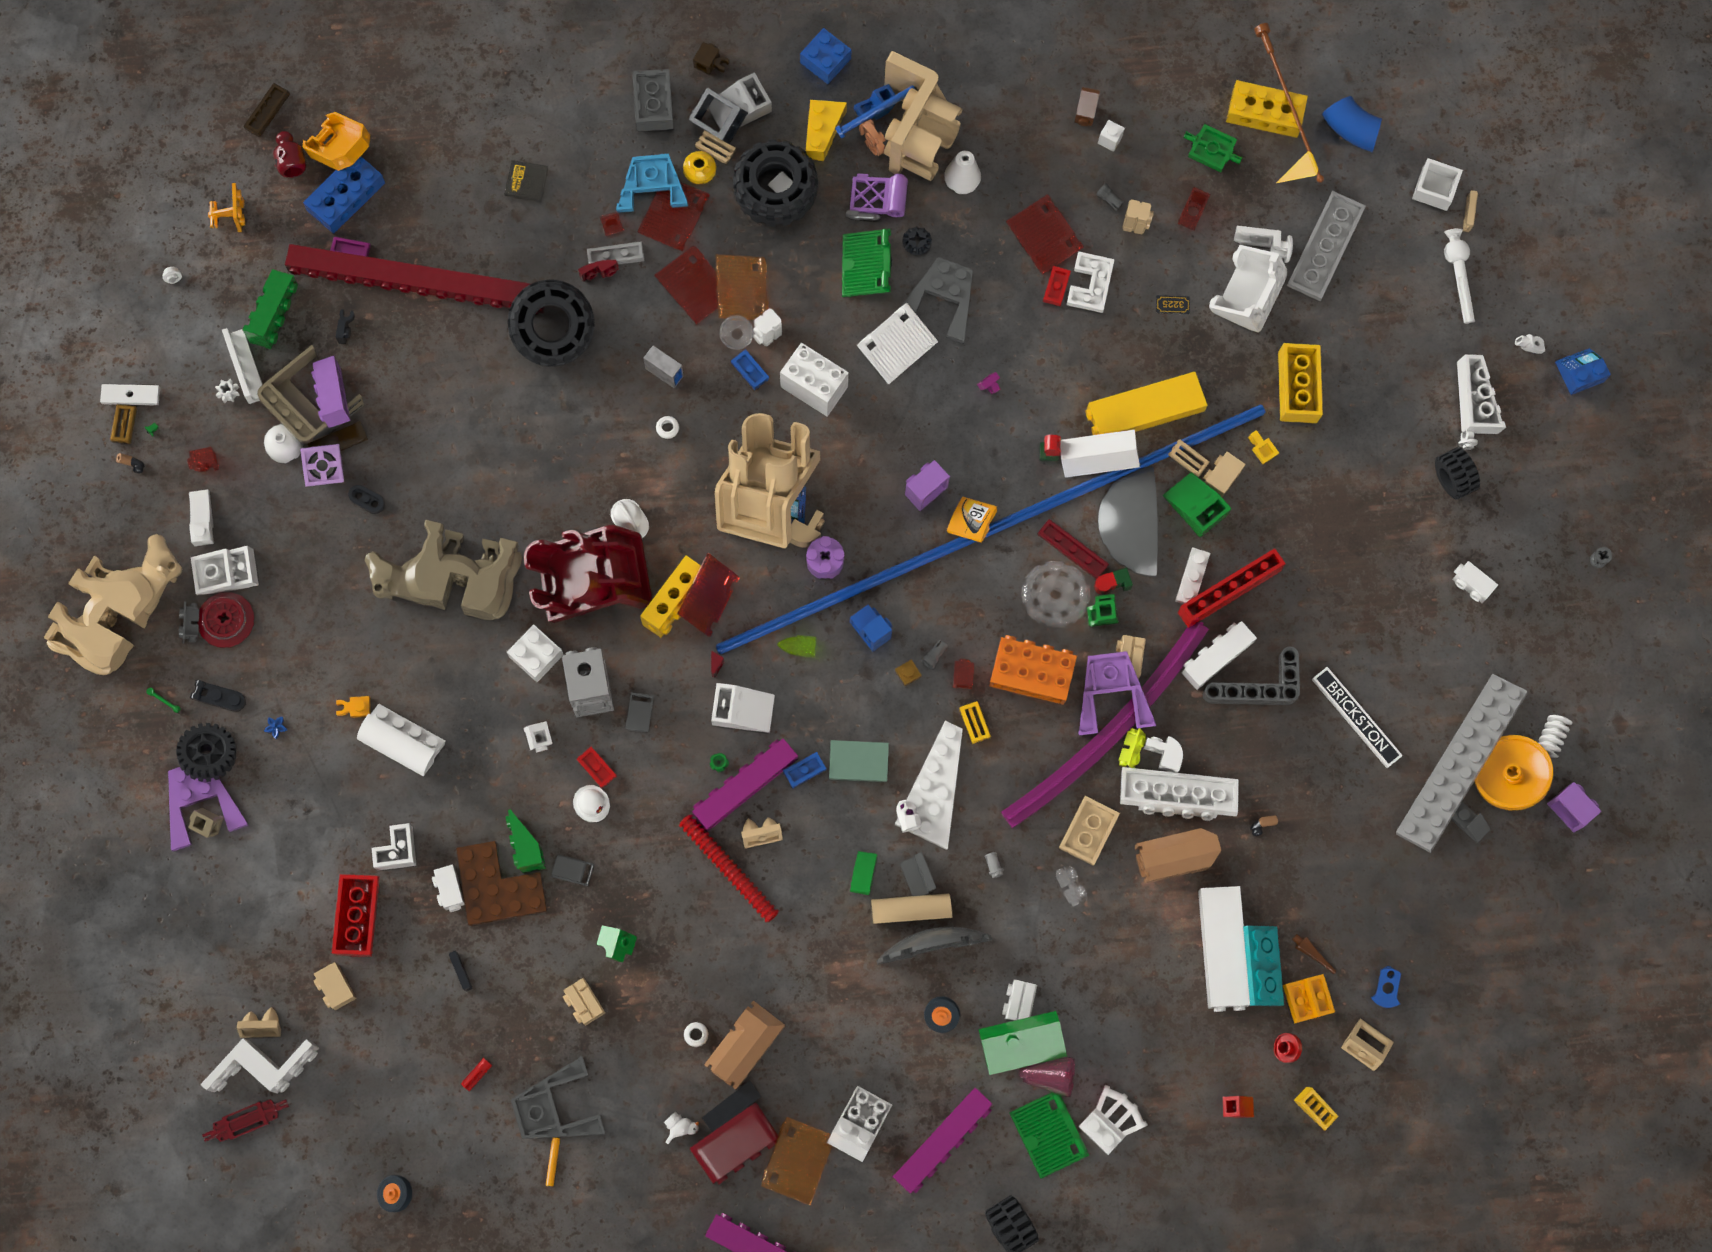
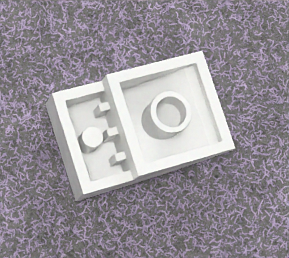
M249 546L232 550L222 549L191 557L195 592L197 595L227 592L259 585L254 550Z

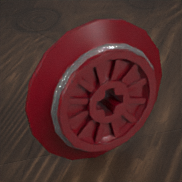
M232 592L218 593L209 597L202 604L199 610V622H197L199 625L198 630L201 637L213 646L219 648L233 647L242 643L250 635L254 626V612L250 603L244 597ZM226 615L229 620H225L223 623L221 618H224Z

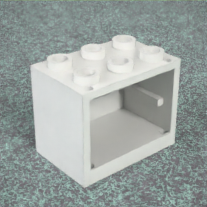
M800 343L780 372V386L828 417L848 388L849 372L803 343Z

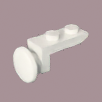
M1237 226L1235 242L1242 245L1268 247L1270 252L1280 254L1281 258H1284V263L1290 261L1293 250L1292 236L1288 235L1286 241H1281V231L1246 226Z

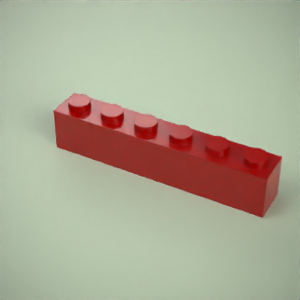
M1274 548L1181 605L1178 614L1187 627L1190 628L1281 572L1286 563Z

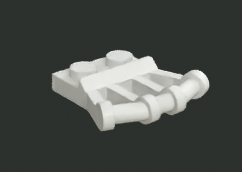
M1105 1085L1096 1108L1079 1125V1128L1109 1155L1126 1135L1146 1127L1148 1124L1146 1121H1143L1138 1106L1135 1103L1132 1104L1127 1099L1128 1096L1125 1093H1119L1110 1089V1086ZM1106 1096L1117 1100L1105 1114L1101 1112ZM1122 1104L1127 1111L1113 1124L1108 1118ZM1132 1114L1137 1125L1122 1132L1119 1127Z

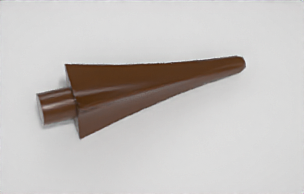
M1296 934L1292 938L1297 944L1295 946L1296 949L1323 965L1331 973H1336V970L1318 952L1307 936L1301 938Z

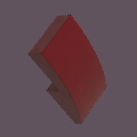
M602 260L590 263L578 269L579 276L583 282L592 280L598 273H600L602 278L611 277L619 270L618 262L616 260Z

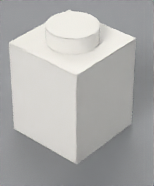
M1108 120L1099 136L1098 144L1114 152L1122 139L1125 128Z

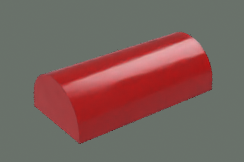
M339 875L332 954L349 957H372L379 876Z

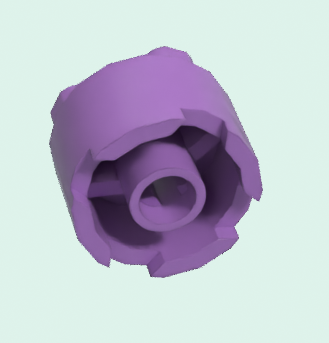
M828 536L814 540L808 547L806 554L807 567L811 574L819 579H831L837 576L843 569L845 556L843 547L838 541ZM822 556H828L829 560H822Z

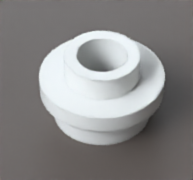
M176 267L166 268L162 275L163 280L170 284L177 283L182 278L181 272Z

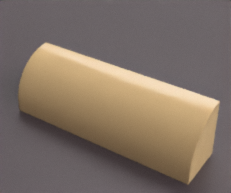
M949 893L871 899L873 924L952 918Z

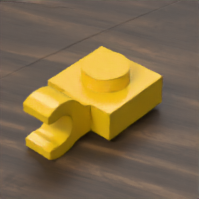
M1257 430L1248 437L1251 443L1255 445L1252 451L1263 465L1279 454L1270 439L1263 440Z

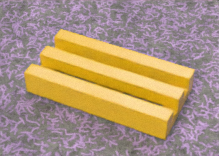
M978 701L959 707L972 744L991 738ZM972 707H975L985 735H982ZM966 709H968L969 715L971 717L972 723L978 736L977 738H975L974 733L972 731L971 725L965 712Z

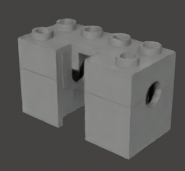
M591 647L585 649V652L569 651L566 655H563L562 660L569 701L576 718L614 711L607 665L601 649Z

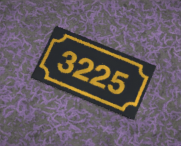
M1156 295V313L1190 314V296Z

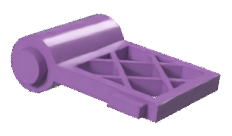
M857 174V177L853 176L850 202L851 211L887 214L891 217L904 216L908 179L904 175L895 174L890 178L868 177V174ZM857 182L866 183L868 187L860 192L857 189ZM878 183H885V189L880 193L873 188ZM872 190L876 196L868 201L863 195ZM860 198L866 202L861 208L855 207V202ZM880 199L883 202V209L874 208L872 204Z

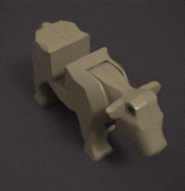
M425 520L424 523L428 536L423 544L422 551L403 566H398L383 559L379 553L374 551L368 553L365 557L375 597L379 599H393V596L418 604L446 610L453 582H456V585L466 587L461 604L464 615L484 620H495L505 615L512 599L513 579L522 564L521 553L517 552L519 548L518 542L500 538L499 542L482 539L485 553L479 560L474 561L465 555H459L458 552L461 549L460 544L464 541V534L445 529L446 541L443 543V524Z

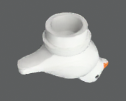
M676 1111L664 1121L667 1126L666 1128L670 1129L669 1137L666 1140L667 1144L675 1137L687 1134L693 1135L699 1130V1122L695 1123L688 1118H682Z

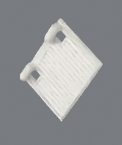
M905 303L873 332L860 341L857 346L884 380L890 384L938 341L908 303ZM906 313L909 318L903 322L900 317ZM873 341L876 346L869 350L867 345Z

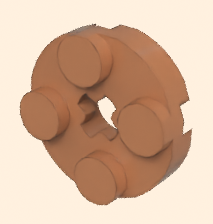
M871 119L860 124L861 136L865 134V143L875 156L883 154L885 150L883 142L886 141L884 135L876 131Z

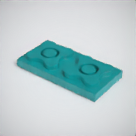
M1243 926L1250 1006H1284L1277 927Z

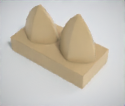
M769 817L764 821L761 828L748 818L744 824L743 832H741L745 848L783 840L780 823L777 824Z
M272 1007L264 1014L262 1021H258L257 1016L250 1011L242 1021L237 1022L240 1038L281 1036L278 1015Z

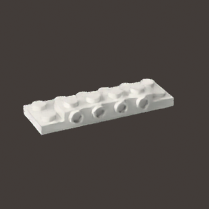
M1122 767L1120 804L1139 806L1138 810H1142L1145 814L1149 815L1161 812L1167 817L1179 814L1186 819L1198 816L1205 821L1216 818L1217 814L1237 816L1238 779Z

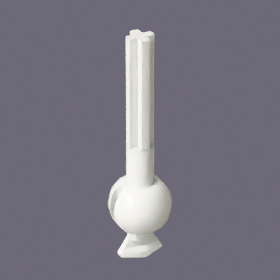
M1454 228L1444 231L1450 240L1445 246L1444 255L1446 260L1454 265L1463 321L1465 324L1475 322L1465 261L1470 255V248L1465 241L1460 240L1463 229Z

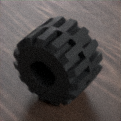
M1012 1195L985 1211L987 1221L991 1226L994 1236L1002 1244L1006 1252H1023L1039 1241L1038 1233L1018 1200Z

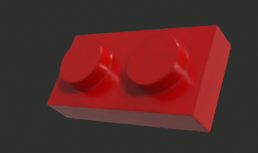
M1053 266L1043 302L1061 307L1071 273L1070 270Z
M592 747L577 758L581 766L602 789L617 777Z

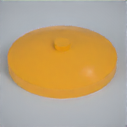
M1520 735L1502 736L1474 782L1480 795L1491 805L1504 810H1523L1536 805L1547 795L1553 782V765L1547 751L1536 741Z

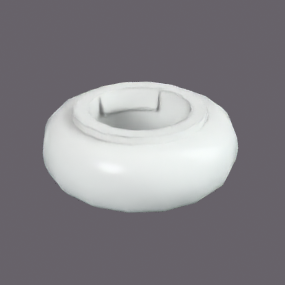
M664 416L657 422L656 431L662 438H673L679 431V423L673 417ZM666 423L673 425V429L669 432L662 429V426Z
M698 1022L689 1024L684 1031V1039L692 1047H699L705 1044L709 1035L705 1025ZM693 1029L702 1031L701 1039L693 1040L690 1038L691 1031Z

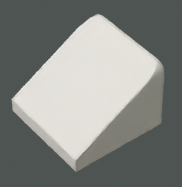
M781 172L768 186L776 193L787 190L792 185L793 180L784 172Z

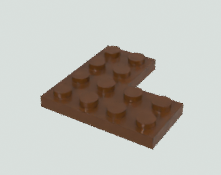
M496 841L456 848L469 926L547 912L541 873L537 872L502 879Z

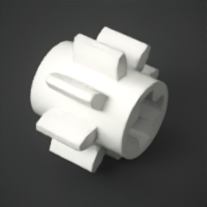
M231 379L228 381L221 380L219 386H215L219 391L216 394L217 398H222L224 403L227 401L234 402V398L240 396L236 391L239 386L233 384Z

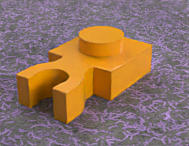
M370 696L350 697V702L336 700L337 705H344L342 711H336L337 716H344L350 713V717L354 718L366 717L368 713L371 714Z

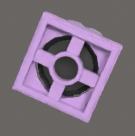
M339 444L300 449L305 487L344 482Z

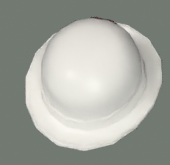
M586 785L579 788L575 793L573 806L577 815L583 820L599 822L608 815L610 801L606 792L600 787Z

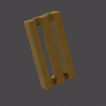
M116 405L111 442L131 444L137 411L136 406ZM123 409L124 414L121 424L120 436L117 437L121 410ZM129 410H131V411H130V416H129V422H128V428H127L126 438H124V436H125V430H126V425H127L128 414H129Z

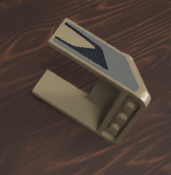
M312 345L265 382L257 392L261 403L299 442L304 444L329 435L341 425L328 428L326 422L321 421L318 414L319 410L290 381L293 375L317 357ZM360 394L347 404L349 416H352L364 406Z

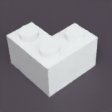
M409 823L390 826L391 845L372 848L373 867L380 871L416 866L413 827Z

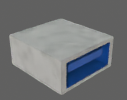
M652 346L644 356L645 369L671 387L675 388L683 378L682 365L655 346Z

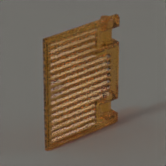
M716 254L719 318L755 320L760 315L763 316V313L769 309L766 295V259L764 257ZM752 264H759V271H753ZM755 306H761V313H755Z
M786 1117L778 1134L779 1138L768 1167L763 1174L761 1186L811 1205L832 1145L827 1143L831 1134ZM790 1126L796 1128L793 1138L787 1136ZM773 1172L779 1174L776 1184L769 1182Z

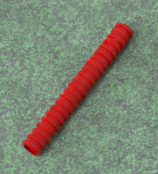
M692 814L686 816L679 823V827L684 828L683 831L687 832V836H691V840L696 842L695 845H699V849L704 851L703 854H707V858L712 859V864L715 863V867L720 868V872L724 873L723 876L728 877V881L732 882V886H736L737 891L740 890V895H744V899L749 900L748 903L753 905V909H757L756 912L761 914V918H765L766 923L774 919L778 915L779 910H775V906L770 904V900H766L767 897L762 895V891H758V887L754 886V882H750V878L745 877L746 874L742 873L741 868H737L738 865L733 863V859H729L730 856L725 854V850L722 851V847L717 846L718 843L713 841V837H709V833L705 832L706 829L701 828L700 823L697 824V819H693Z

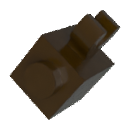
M703 42L693 58L694 68L708 75L711 74L714 68L724 73L725 67L720 64L725 63L729 65V59L727 57H720L719 49L711 43Z

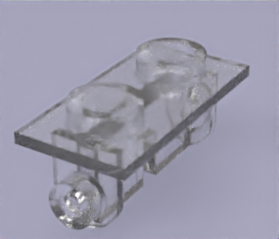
M1066 865L1055 871L1061 888L1069 886V889L1064 891L1069 904H1072L1074 907L1080 904L1078 900L1080 902L1087 901L1085 897L1087 895L1086 890L1082 885H1079L1076 879L1078 875L1073 867L1071 868L1070 865Z

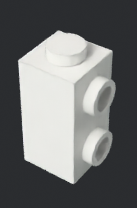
M1469 561L1465 565L1460 564L1454 571L1456 575L1452 579L1457 587L1462 590L1465 589L1470 593L1473 600L1480 601L1481 603L1498 586L1497 583Z
M454 865L434 870L435 876H432L434 887L439 889L440 894L437 895L439 905L450 912L460 910L461 906L465 905Z

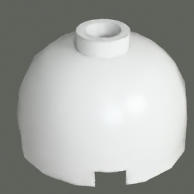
M283 424L269 429L264 439L267 454L271 459L279 463H288L290 460L298 458L301 454L300 449L303 448L304 444L299 442Z

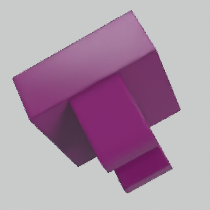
M996 372L991 373L979 382L977 386L980 390L987 389L991 394H995L1000 390L996 382L1000 377Z

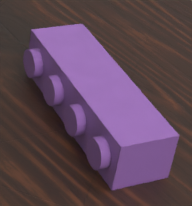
M334 356L314 362V371L311 373L316 382L314 389L318 395L316 401L321 409L318 411L321 421H325L328 428L350 421L341 367Z

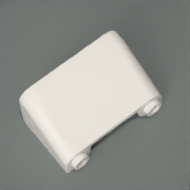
M1239 245L1237 251L1233 254V262L1236 269L1223 296L1216 295L1211 299L1209 308L1218 316L1251 331L1260 332L1286 280L1287 268L1280 254Z

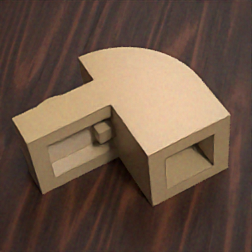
M816 510L808 526L794 519L791 524L792 539L790 543L806 548L814 540L821 538V533L817 530L820 531L825 523V520H823L824 513Z

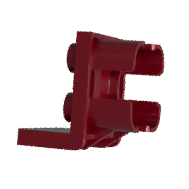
M607 525L585 533L568 530L562 532L564 540L555 543L547 540H537L529 544L524 552L525 567L528 570L540 573L543 590L531 589L529 591L530 600L535 607L546 610L548 622L557 623L618 603L642 609L646 608L652 601L642 536L638 532L617 525Z

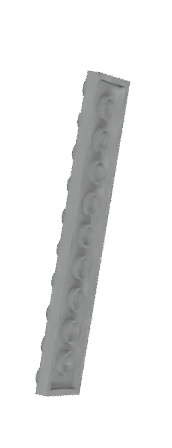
M1494 674L1491 675L1397 829L1396 835L1430 853L1432 852L1526 697L1527 690Z

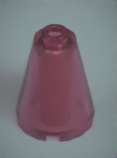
M1064 1057L1020 1068L1019 1077L1023 1078V1082L1064 1097H1071L1074 1085L1072 1081L1073 1076H1075L1074 1058Z

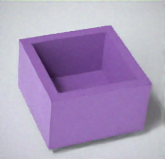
M935 460L932 463L927 462L920 469L921 472L919 474H913L906 481L905 496L919 511L948 488L950 476Z
M1575 782L1565 787L1547 803L1573 833L1585 827L1601 812L1597 802L1590 799L1585 794L1584 788Z

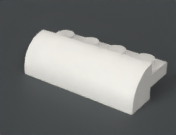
M378 704L371 714L368 713L357 735V740L423 777L434 763V758L445 745V740L381 704Z

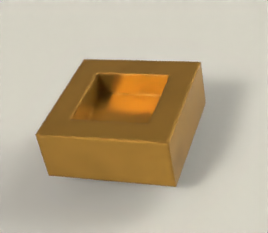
M912 659L895 669L904 686L921 677Z

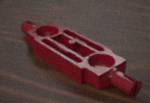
M269 1099L265 1102L259 1101L222 1117V1120L213 1123L212 1131L202 1134L203 1138L209 1136L204 1141L207 1142L213 1138H217L220 1142L229 1138L232 1140L270 1124L269 1121L279 1118L278 1111L289 1107V1103L285 1099L275 1104L272 1099ZM257 1106V1109L254 1111L246 1112L232 1120L228 1119L229 1116ZM263 1121V1124L238 1135L234 1134L235 1131Z

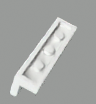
M227 328L223 329L222 332L244 397L249 404L260 401L257 392L263 384L244 332L241 329L230 333Z

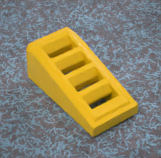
M1306 1087L1294 1099L1296 1104L1325 1131L1339 1117L1311 1087ZM1316 1101L1317 1104L1311 1109L1310 1106ZM1322 1107L1323 1110L1316 1115L1315 1113ZM1328 1112L1330 1115L1322 1121L1321 1119Z

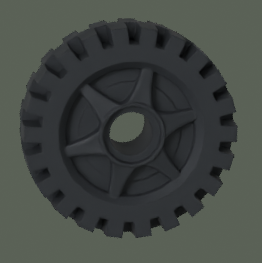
M201 723L198 724V728L192 726L190 731L186 730L184 732V736L181 735L177 743L178 763L181 770H184L187 776L190 775L191 779L195 780L198 778V781L203 782V779L210 782L211 778L218 780L220 775L224 777L226 771L230 772L235 764V741L229 731L226 732L224 727L219 728L218 724L211 726V723H206V726H203ZM204 751H211L208 754H203Z

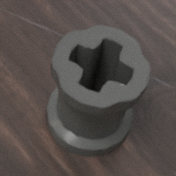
M1606 547L1598 548L1590 557L1591 564L1596 568L1604 567L1612 559L1611 550Z

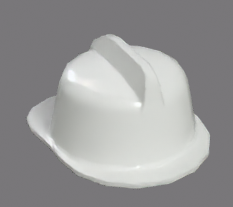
M622 499L613 505L611 518L615 525L638 532L642 538L647 534L649 522L635 501Z

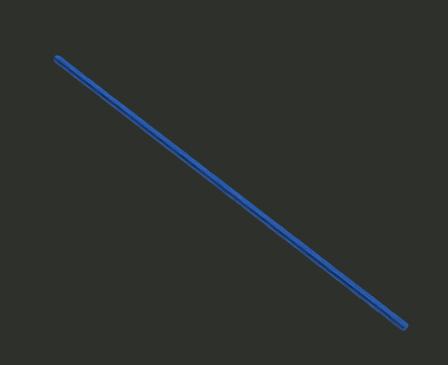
M1258 405L1181 440L1192 447L1266 413L1263 405ZM1177 442L1140 457V467L1106 472L989 524L990 530L985 538L1113 482L1131 472L1169 457V452L1172 451ZM959 537L716 645L717 652L720 655L977 541Z

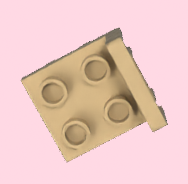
M892 51L886 60L884 86L889 84L895 95L910 86H914L915 89L911 88L906 97L901 100L903 102L902 109L905 110L901 121L894 118L885 134V139L888 142L884 154L890 157L889 171L894 174H900L903 168L932 181L939 169L938 164L933 162L940 146L949 149L953 145L961 125L955 118L962 113V108L946 100L937 84L938 75L935 71Z
M753 414L748 416L742 424V446L738 451L736 440H731L728 445L729 466L715 488L717 529L722 532L786 548L792 539L791 506L818 465L820 451L810 449V431L806 425L794 422L791 425L790 444L774 439L773 418L770 415Z

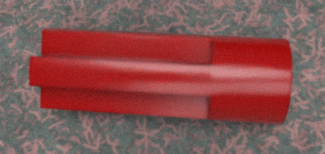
M483 1058L463 1080L461 1085L470 1092L492 1065Z

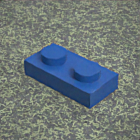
M746 349L731 360L732 365L754 391L769 380V376Z
M816 752L783 770V773L793 789L824 772L826 767Z

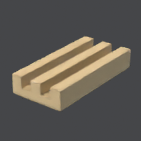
M705 130L703 135L700 136L699 141L695 144L697 149L710 154L713 158L726 165L736 151L734 146L729 145ZM702 143H705L706 145L712 147L714 150L719 151L727 157L725 158L719 155L718 153L702 145Z
M1471 190L1466 198L1463 223L1464 232L1471 231L1474 226L1477 191Z
M1178 440L1177 444L1168 454V456L1197 477L1202 474L1209 464L1207 459L1182 440ZM1179 447H1183L1194 457L1200 460L1203 463V465L1201 466L1199 463H1197L1195 460H1193L1191 457L1185 454L1182 450H1180ZM1177 452L1178 454H1180L1183 458H1185L1199 470H1195L1193 467H1191L1189 464L1183 461L1180 457H1178L1175 453Z

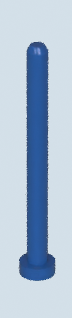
M908 87L842 127L838 125L835 127L841 139L844 138L845 133L903 100L911 88L915 89V87Z

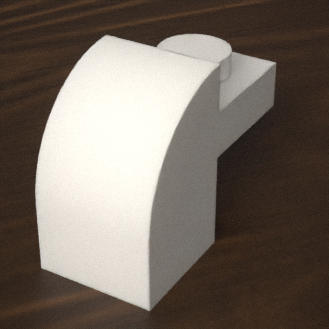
M1168 736L1165 743L1157 737L1147 738L1144 749L1162 754L1158 769L1178 773L1183 759V751L1180 744L1170 736Z

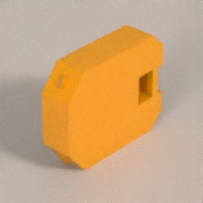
M333 112L326 115L327 119L321 125L323 129L316 137L311 136L307 141L303 140V148L310 158L339 171L352 166L367 150L370 144V133L363 124ZM330 135L333 136L326 144H323Z

